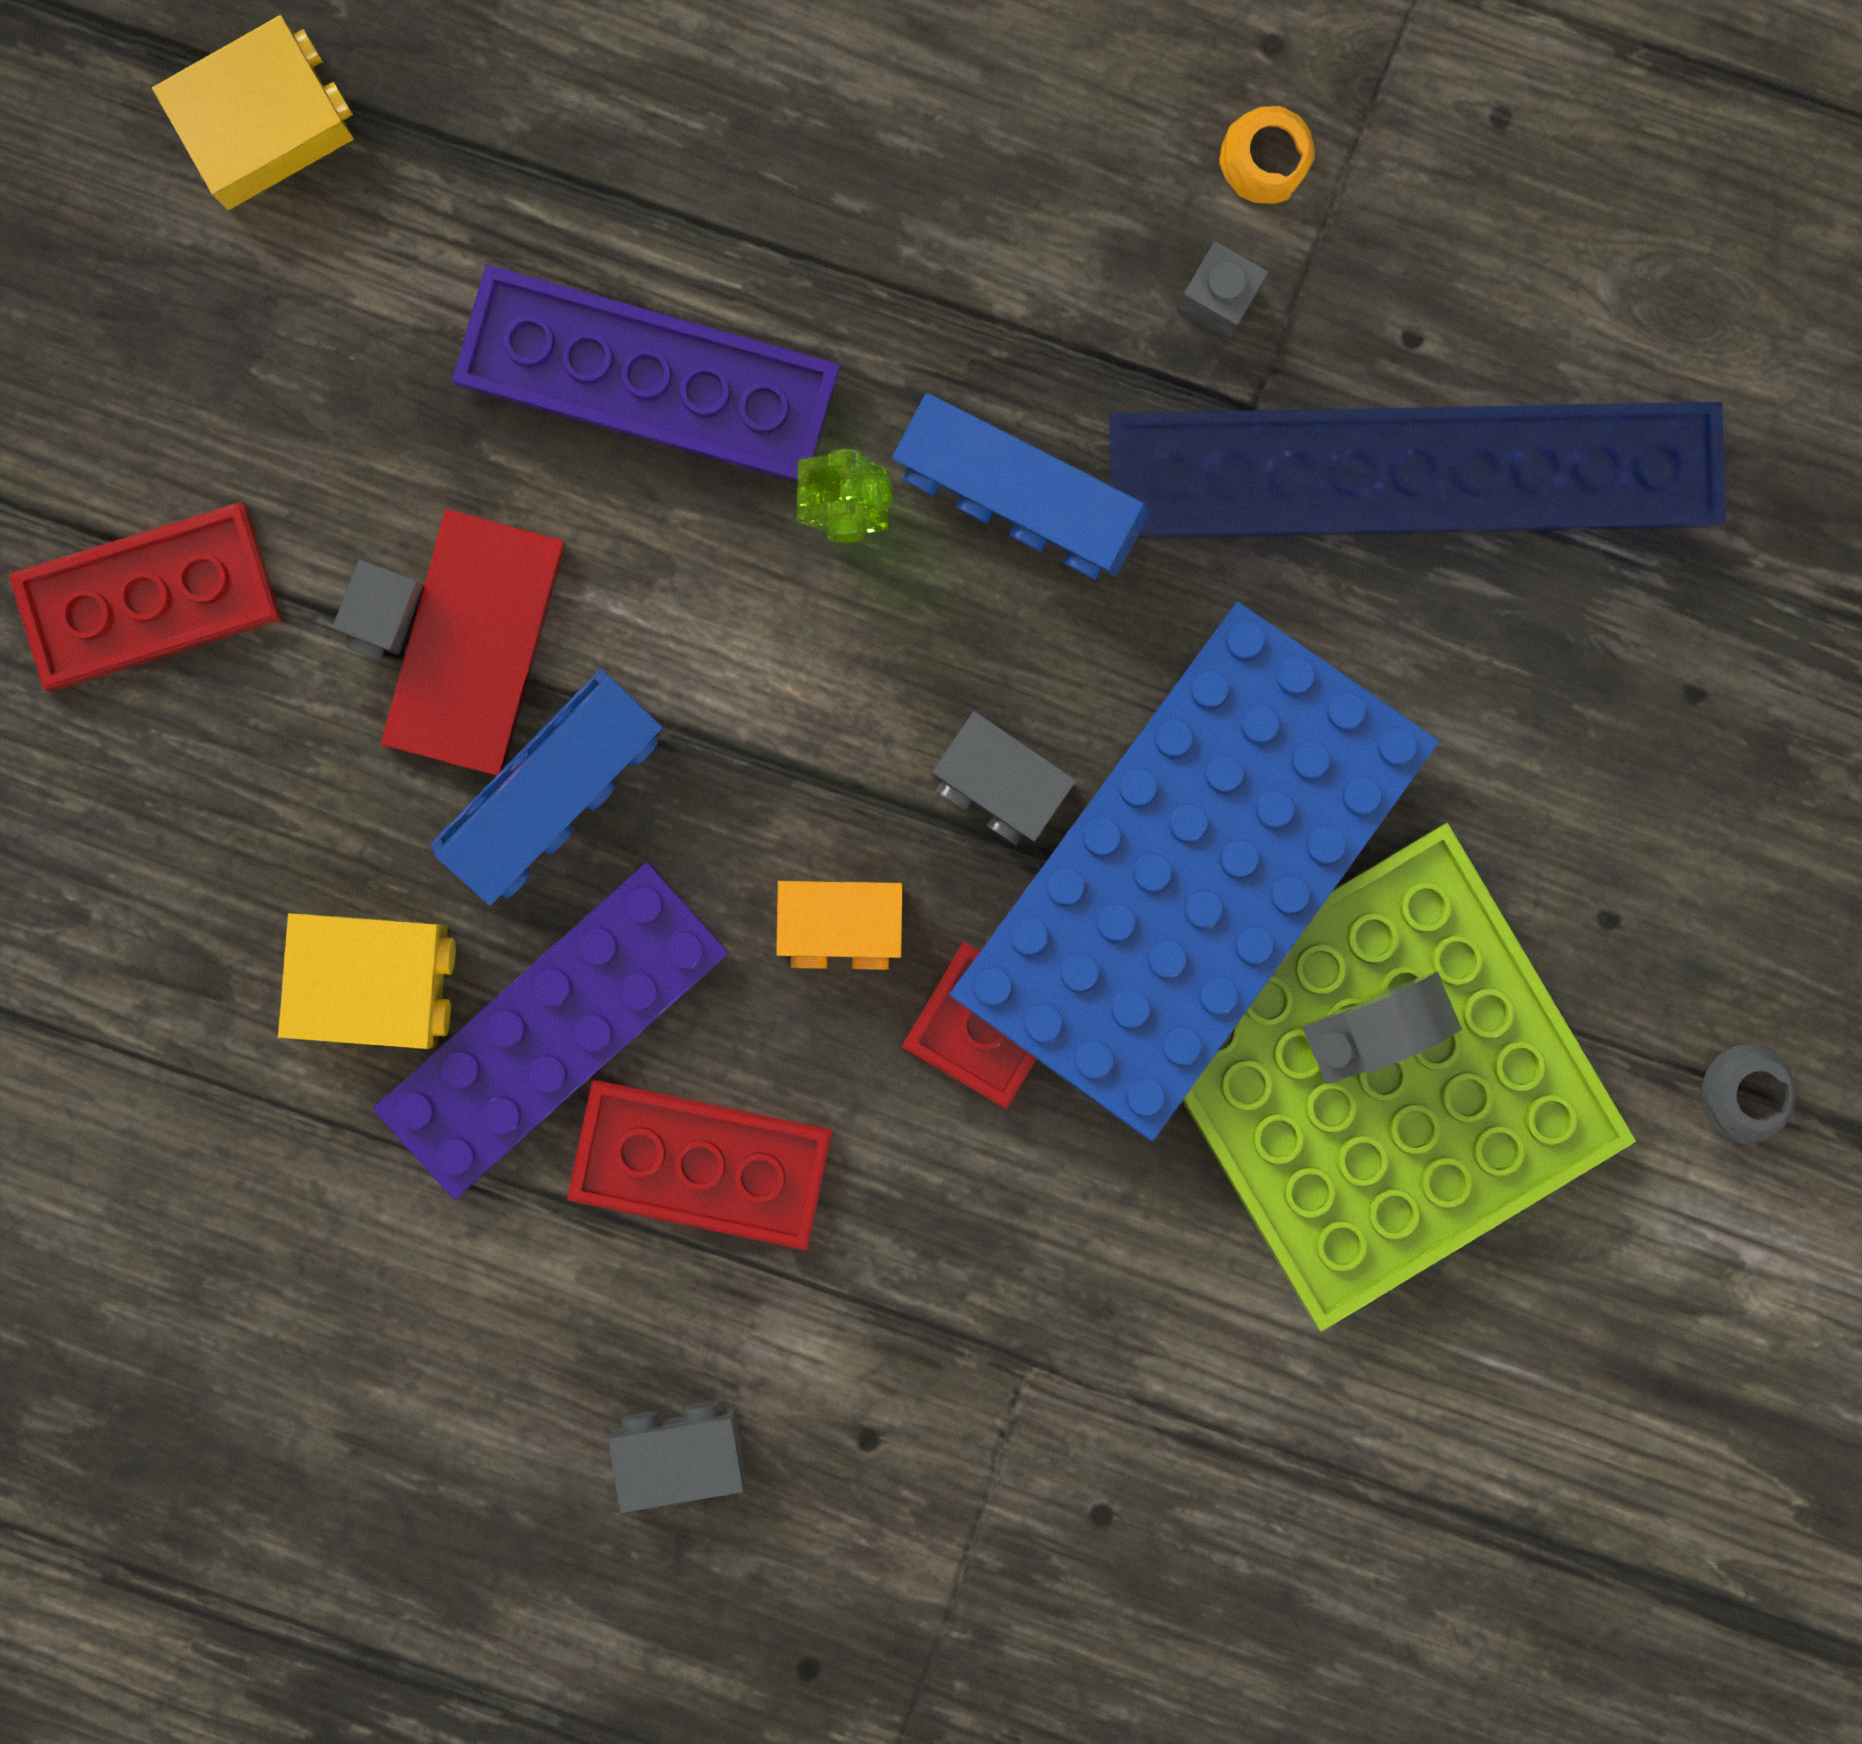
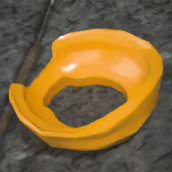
M1281 106L1258 107L1242 115L1230 125L1221 146L1219 163L1225 180L1239 197L1254 203L1276 204L1288 200L1292 192L1305 178L1315 160V146L1311 130L1298 114ZM1268 126L1279 127L1287 131L1293 138L1301 159L1296 170L1289 176L1285 177L1278 173H1267L1259 169L1253 162L1250 154V142L1254 134L1260 129Z

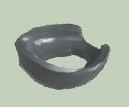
M1757 1043L1736 1045L1718 1055L1706 1070L1701 1085L1703 1108L1710 1125L1725 1138L1743 1145L1760 1143L1775 1135L1788 1123L1794 1111L1796 1101L1795 1083L1790 1068L1774 1050ZM1762 1071L1768 1073L1775 1080L1784 1084L1785 1101L1780 1113L1771 1114L1764 1119H1753L1741 1111L1737 1103V1090L1739 1083L1752 1072Z

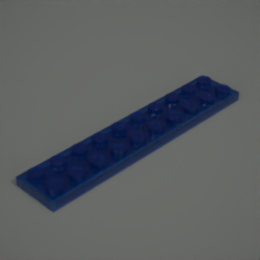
M1723 402L1110 413L1108 418L1110 486L1143 502L1150 512L1137 539L1715 528L1726 524Z

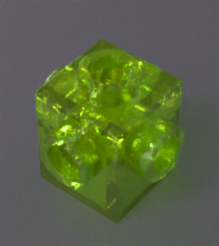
M852 449L834 450L828 455L798 459L797 520L827 533V539L837 543L861 542L864 540V533L888 530V508L893 500L889 470L866 459L865 453Z

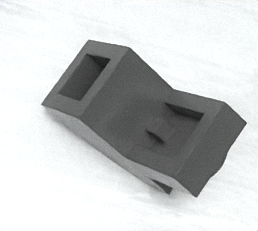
M1438 971L1387 989L1364 1003L1313 1020L1302 1027L1326 1084L1365 1071L1371 1073L1419 1054L1462 1030Z

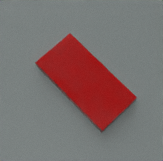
M243 502L8 574L43 690L47 692L60 690L282 621L248 506Z
M445 509L381 745L495 776L499 774L507 761L566 545L563 540Z
M593 1079L567 1200L807 1251L833 1129Z

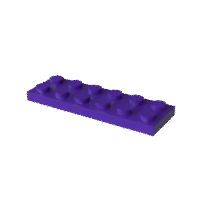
M486 264L452 382L460 388L807 486L840 366L834 362Z
M646 862L372 1109L455 1200L730 952L649 862Z

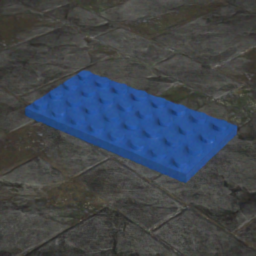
M1237 601L950 992V998L1152 1143L1440 741Z

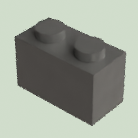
M975 711L972 712L932 771V776L941 782L935 790L936 793L965 812L972 803L992 816L986 826L1015 846H1017L1022 837L1031 844L1036 841L1076 782L1074 778Z
M709 1401L684 1407L682 1409L683 1416L659 1420L658 1412L652 1411L622 1418V1427H616L608 1438L620 1513L743 1493L747 1483V1474L736 1408L720 1410L718 1401Z

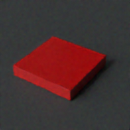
M963 941L901 1047L1007 1109L1036 1059L950 998V992L980 953L978 949Z

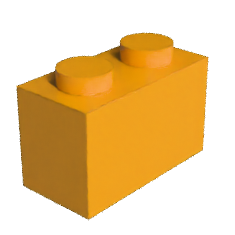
M778 881L777 956H791L790 968L827 969V956L852 957V969L889 970V957H902L903 884Z

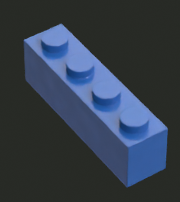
M927 392L892 456V459L906 470L902 478L904 482L933 497L939 488L959 497L955 508L985 524H988L992 515L1013 525L1009 536L1039 552H1042L1046 543L1067 553L1063 564L1093 580H1096L1100 571L1116 578L1150 514L1143 502Z
M600 668L433 840L431 847L435 857L489 906L500 895L505 899L511 897L528 879L530 871L527 867L543 851L548 855L552 854L568 839L573 831V827L569 824L586 807L589 810H594L610 796L616 786L612 780L628 763L632 766H637L651 754L658 744V739L655 735L663 727L612 677Z

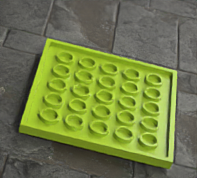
M1448 823L1438 826L1333 889L1182 1100L1308 1316L1320 1332L1636 1142ZM1438 971L1462 1030L1419 1054L1371 1073L1365 1071L1326 1084L1302 1027L1313 1020L1364 1003L1387 989Z

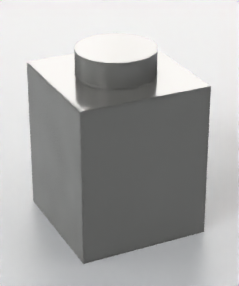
M1214 241L1185 290L1177 312L1229 341L1258 293L1268 271Z
M359 559L332 628L349 636L345 647L379 661L384 650L402 657L413 628L424 586L413 579Z

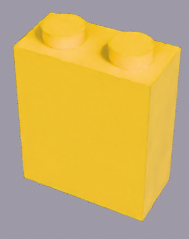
M281 15L152 87L210 192L228 211L354 140L343 121L353 115L351 109L335 82L333 81L324 86L314 70V67L323 63L318 51L304 29L294 34Z
M288 913L278 1038L422 1049L437 1047L439 1036H447L451 1017L450 1000L442 999L444 974H452L456 955L455 939L447 938L448 925Z

